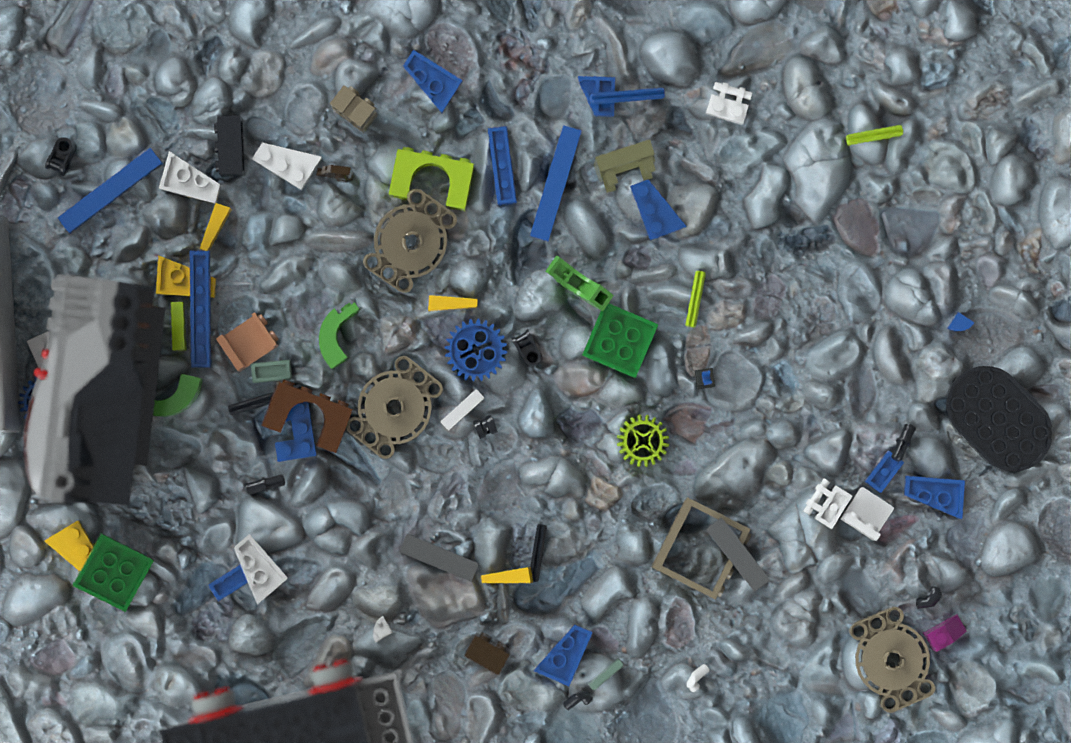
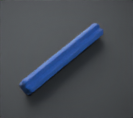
M663 88L593 93L590 95L591 104L663 99L665 91Z

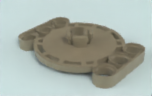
M412 189L408 192L407 200L409 204L395 207L382 217L374 235V249L376 253H369L363 259V265L366 269L402 293H407L412 289V278L428 274L441 262L447 246L445 229L453 228L457 223V217L452 211L420 189ZM415 192L421 194V201L418 203H414L411 199L412 194ZM431 203L437 206V211L434 214H429L427 211V207ZM402 209V212L391 215L395 211ZM446 214L452 216V222L449 225L443 223V217ZM388 218L383 228H381L383 222ZM379 232H381L380 244L378 245V235ZM415 235L416 244L411 248H407L405 236ZM441 237H443L442 250L439 249ZM440 253L437 261L432 264L431 262L435 259L436 255ZM370 257L377 258V265L375 267L368 266L367 261ZM426 266L430 267L427 270L418 273V270L423 269ZM385 268L393 270V275L390 278L383 276ZM403 278H406L409 282L408 287L405 289L399 287V281Z
M401 356L396 360V371L380 373L364 386L358 400L359 418H350L346 426L350 434L383 459L391 458L394 455L395 448L393 444L409 442L424 431L431 416L432 403L430 398H437L443 393L442 384L406 356ZM403 359L409 362V368L405 371L400 370L398 367L399 362ZM418 371L423 372L425 376L424 381L420 383L415 382L413 378L414 374ZM389 374V378L383 379L380 382L377 381L381 376ZM393 374H398L399 378L394 377ZM374 382L375 385L370 389L369 393H365L368 386ZM431 384L439 385L440 391L438 394L432 395L429 392ZM363 396L366 397L365 409H361ZM423 397H427L428 402H424ZM393 400L400 401L402 406L401 412L396 415L390 414L387 409L388 404ZM425 406H428L427 419L423 418L425 414ZM362 413H365L366 418L362 417ZM354 420L359 421L361 424V428L357 432L350 429V424ZM421 422H425L422 428L416 433L414 430L419 427ZM370 432L376 435V441L372 444L367 443L365 440L366 434ZM410 433L413 435L412 437L401 441L400 437L407 436ZM385 444L391 447V453L388 456H384L380 452V448Z
M894 606L854 622L849 628L851 637L860 640L855 653V665L858 675L870 690L883 695L880 705L883 710L889 713L926 699L935 692L934 683L925 679L930 666V654L927 644L916 630L901 624L904 618L903 611ZM892 610L899 612L900 616L897 621H892L889 618V613ZM874 618H879L882 622L881 627L878 629H874L871 626V621ZM858 625L864 629V633L859 637L853 633L854 627ZM906 630L912 631L917 637L913 638L906 633ZM919 641L923 644L925 653H922L918 644ZM860 649H862L861 662H859ZM890 652L897 653L899 657V662L893 667H889L886 664ZM923 657H926L925 670H922ZM860 666H862L863 671L866 674L865 679L861 674ZM871 681L873 684L877 685L878 690L870 686L868 682ZM925 682L931 686V690L928 693H922L920 689L921 685ZM906 690H910L913 693V698L910 701H905L902 697ZM888 698H893L895 701V706L892 709L885 707L884 703Z

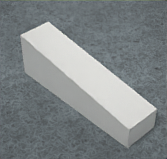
M476 389L440 422L450 431L484 397Z

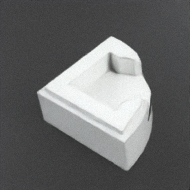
M384 616L380 617L374 626L373 637L375 643L393 633Z

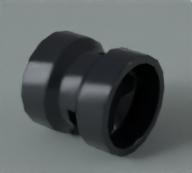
M492 415L486 416L483 420L473 421L479 439L485 438L487 434L498 432Z

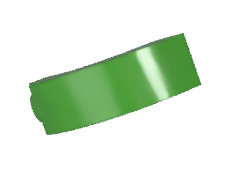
M558 256L553 259L545 271L566 289L601 311L605 309L614 296L603 286L585 277Z
M351 303L346 304L341 308L342 312L340 314L334 308L329 312L321 325L319 332L320 351L332 370L348 359L338 343V332L347 320L360 311L355 303L352 305Z
M181 374L179 385L174 395L166 400H155L153 416L169 417L188 409L197 399L203 379Z

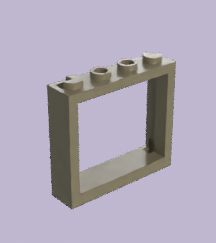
M686 497L651 567L716 600L717 596L721 597L724 592L725 586L723 584L725 580H729L734 571L732 569L733 564L729 559L712 591L662 565L691 507L716 519L722 517L726 524L742 531L738 538L742 544L747 545L751 537L749 533L751 529Z

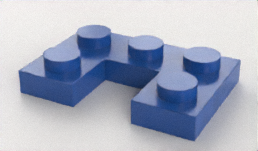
M301 402L289 411L286 421H291L294 440L275 443L278 462L317 456L309 402Z

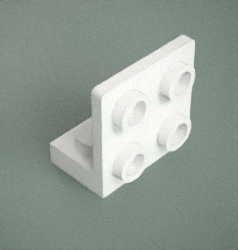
M861 487L840 519L871 540L877 541L881 535L879 531L894 510V507L864 487Z

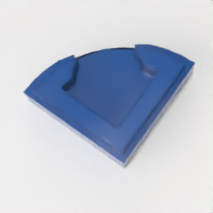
M957 312L947 329L951 331H964L969 329L974 322L960 312Z

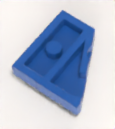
M578 76V82L594 116L614 117V103L591 104L590 95L593 93L615 92V77Z

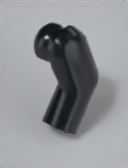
M934 586L930 588V595L927 598L917 599V609L934 607L942 598L940 588Z
M587 691L573 694L564 701L563 706L566 710H570L581 701L584 705H588L593 701V698Z

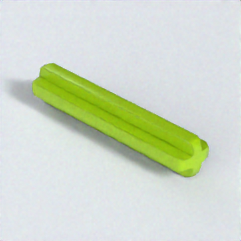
M902 125L848 134L846 142L847 145H854L903 135Z
M697 270L695 272L685 324L687 327H696L706 276L704 271Z

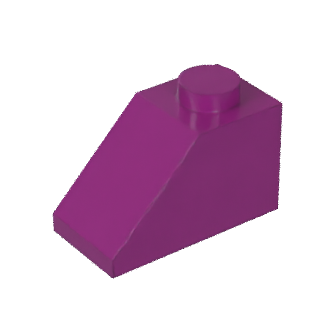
M958 614L923 632L931 649L938 652L954 643L967 630Z

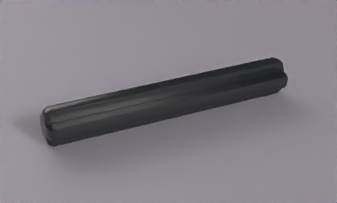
M298 384L293 387L301 390L302 385ZM273 392L229 405V414L233 416L269 405Z

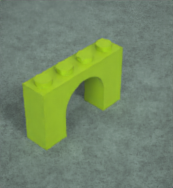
M409 147L397 149L388 194L390 197L407 200V194L411 190L412 181L416 173L422 168L434 166L445 171L450 179L446 208L466 211L474 171V163H471V160L460 158L459 161L453 160L452 156L441 154L440 157L433 156V153L429 151L417 153Z

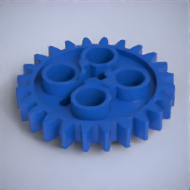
M478 318L476 324H473V321L469 319V325L462 321L463 327L455 326L457 332L450 331L453 338L446 339L450 346H445L444 348L450 350V353L445 354V357H451L447 364H454L451 370L455 371L458 369L457 376H461L464 373L465 380L472 376V381L475 382L476 377L479 376L480 381H483L484 375L490 379V372L496 375L495 368L502 369L499 362H506L502 355L508 352L502 350V348L506 347L507 343H501L505 336H498L501 330L494 331L495 324L488 327L487 320L480 324V319ZM478 332L486 334L484 342H477L475 340ZM462 340L467 341L469 344L465 351L458 349V343ZM488 342H492V345L479 350V355L472 353L463 359L460 358L461 355L472 351V346L481 347ZM488 349L495 353L494 358L491 360H486L483 356L484 352ZM467 359H476V367L468 368L466 366Z

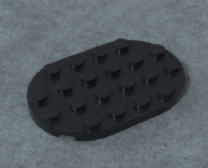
M978 366L964 371L951 384L946 396L948 420L955 431L987 463L1003 471L1015 472L1029 469L1045 457L1052 442L1051 420L1046 410L1013 376L997 367Z

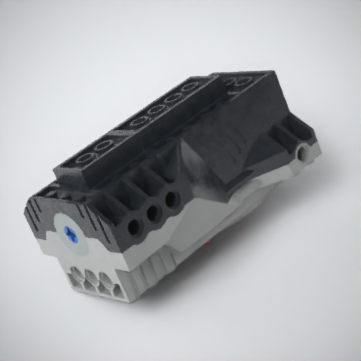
M56 275V278L52 279L51 290H54V298H50L49 310H52V316L47 320V329L50 330L48 347L41 353V356L44 358L41 368L34 370V375L38 378L32 392L24 428L23 450L28 483L31 490L40 499H48L51 502L130 506L134 465L147 466L166 308L153 306L155 286Z

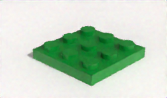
M608 303L598 316L582 356L636 378L658 324Z
M101 533L72 585L126 612L154 559Z

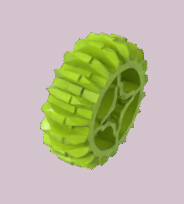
M638 415L637 422L631 417L630 421L632 424L630 425L625 421L624 425L627 429H619L624 433L623 436L617 435L618 439H622V442L617 443V446L623 445L624 449L619 450V453L626 452L627 454L623 459L626 460L630 456L632 458L630 460L631 465L635 460H637V467L641 466V461H644V466L648 467L649 460L655 465L654 458L656 457L661 461L662 457L659 453H667V451L662 449L663 446L669 447L668 443H663V440L669 439V436L662 435L667 429L660 430L659 427L663 423L659 422L655 425V417H653L651 422L648 421L649 415L645 416V420H642L641 415ZM637 425H648L652 428L646 434H642L634 427ZM629 432L633 434L636 440L630 450L627 445ZM650 433V436L647 437L648 446L642 444L635 448L638 445V436L643 438ZM655 433H657L659 438L657 450L653 448L650 442L651 437ZM640 448H645L652 455L638 457L634 453Z

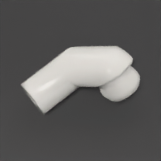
M705 664L697 668L688 679L686 685L687 688H690L691 692H695L700 688L697 681L710 671Z

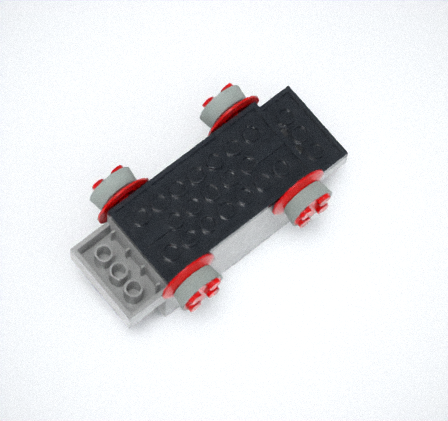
M347 658L336 660L330 666H327V663L315 665L313 670L309 672L314 684L313 688L244 705H235L234 690H229L228 686L216 689V691H213V694H209V691L198 693L193 696L194 699L190 700L195 715L188 722L163 727L159 730L162 743H414L398 672L363 679L362 676L354 677L353 662H347Z

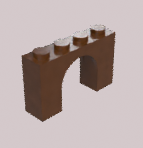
M284 379L282 383L277 382L261 426L281 433L289 411L298 403L312 402L321 409L324 416V425L316 446L336 453L353 410L348 408L349 404L340 400L334 403L330 401V396L322 393L318 397L312 394L313 390L303 386L301 390L294 388L295 383Z

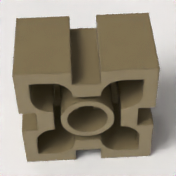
M343 85L330 102L333 111L349 121L362 133H365L378 116L375 104L367 98L361 99L359 92L352 86L347 88Z

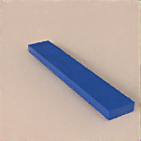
M565 125L562 127L530 237L549 241L582 130Z
M152 148L147 149L58 217L59 221L68 233L71 234L163 163Z
M190 251L191 368H211L210 251Z

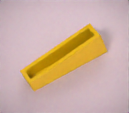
M215 203L200 246L201 250L210 251L232 211L230 207Z
M429 295L428 312L477 308L478 299Z
M531 567L481 575L482 583H533Z

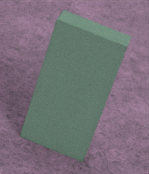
M291 360L251 364L253 383L282 381L283 379L292 380Z
M617 658L588 683L589 686L596 690L622 668L623 663L620 659Z

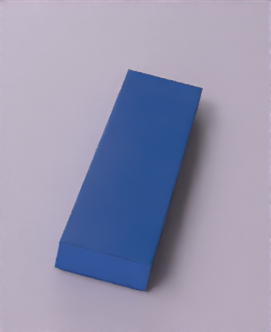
M507 126L488 128L498 205L517 203Z

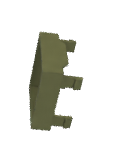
M649 139L595 157L594 168L598 180L604 182L607 193L616 190L614 185L618 183L616 174L639 167L643 181L653 178L651 172L656 171L654 166L655 153Z

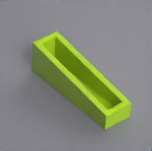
M171 302L172 350L187 351L184 302Z

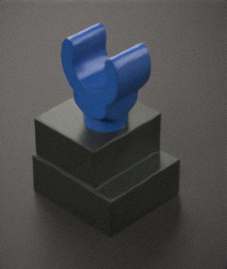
M713 368L694 371L697 390L715 387Z

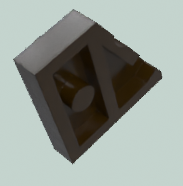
M328 165L317 168L316 176L335 178L337 182L348 183V180H353L354 172L351 167Z

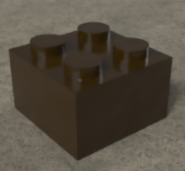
M476 632L464 657L499 676L510 656L509 646L500 641L496 644L491 641L492 637L484 632L478 634Z

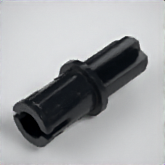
M904 424L901 435L896 439L897 444L892 453V459L898 462L903 459L907 448L911 446L910 442L916 431L913 425Z
M281 474L266 479L262 477V480L246 483L247 493L251 495L262 491L268 492L269 489L284 486L285 478Z

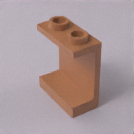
M254 312L251 314V318L226 335L222 334L216 338L239 372L279 346L276 342L279 340L273 330L269 332L265 326L268 323L262 314L258 316Z

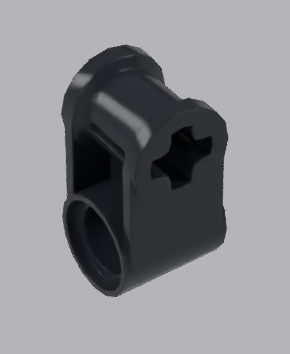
M66 137L57 139L51 154L47 158L45 169L55 170L61 176H65L77 149L75 142ZM68 142L70 147L66 152H63L62 145Z
M526 329L525 333L517 337H511L526 365L537 367L541 362V354L529 329ZM530 353H535L538 355V360L530 363L527 360V356Z

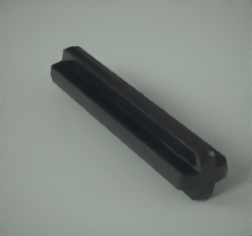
M538 524L536 528L530 565L533 582H538L547 532V526L543 524Z

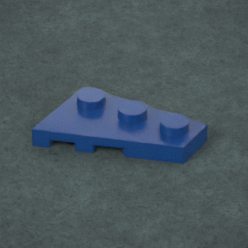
M415 50L411 52L403 65V68L443 114L463 81Z
M649 179L630 186L650 241L687 227Z
M905 476L904 496L962 519L965 480Z
M574 624L533 671L566 686H570L593 632Z

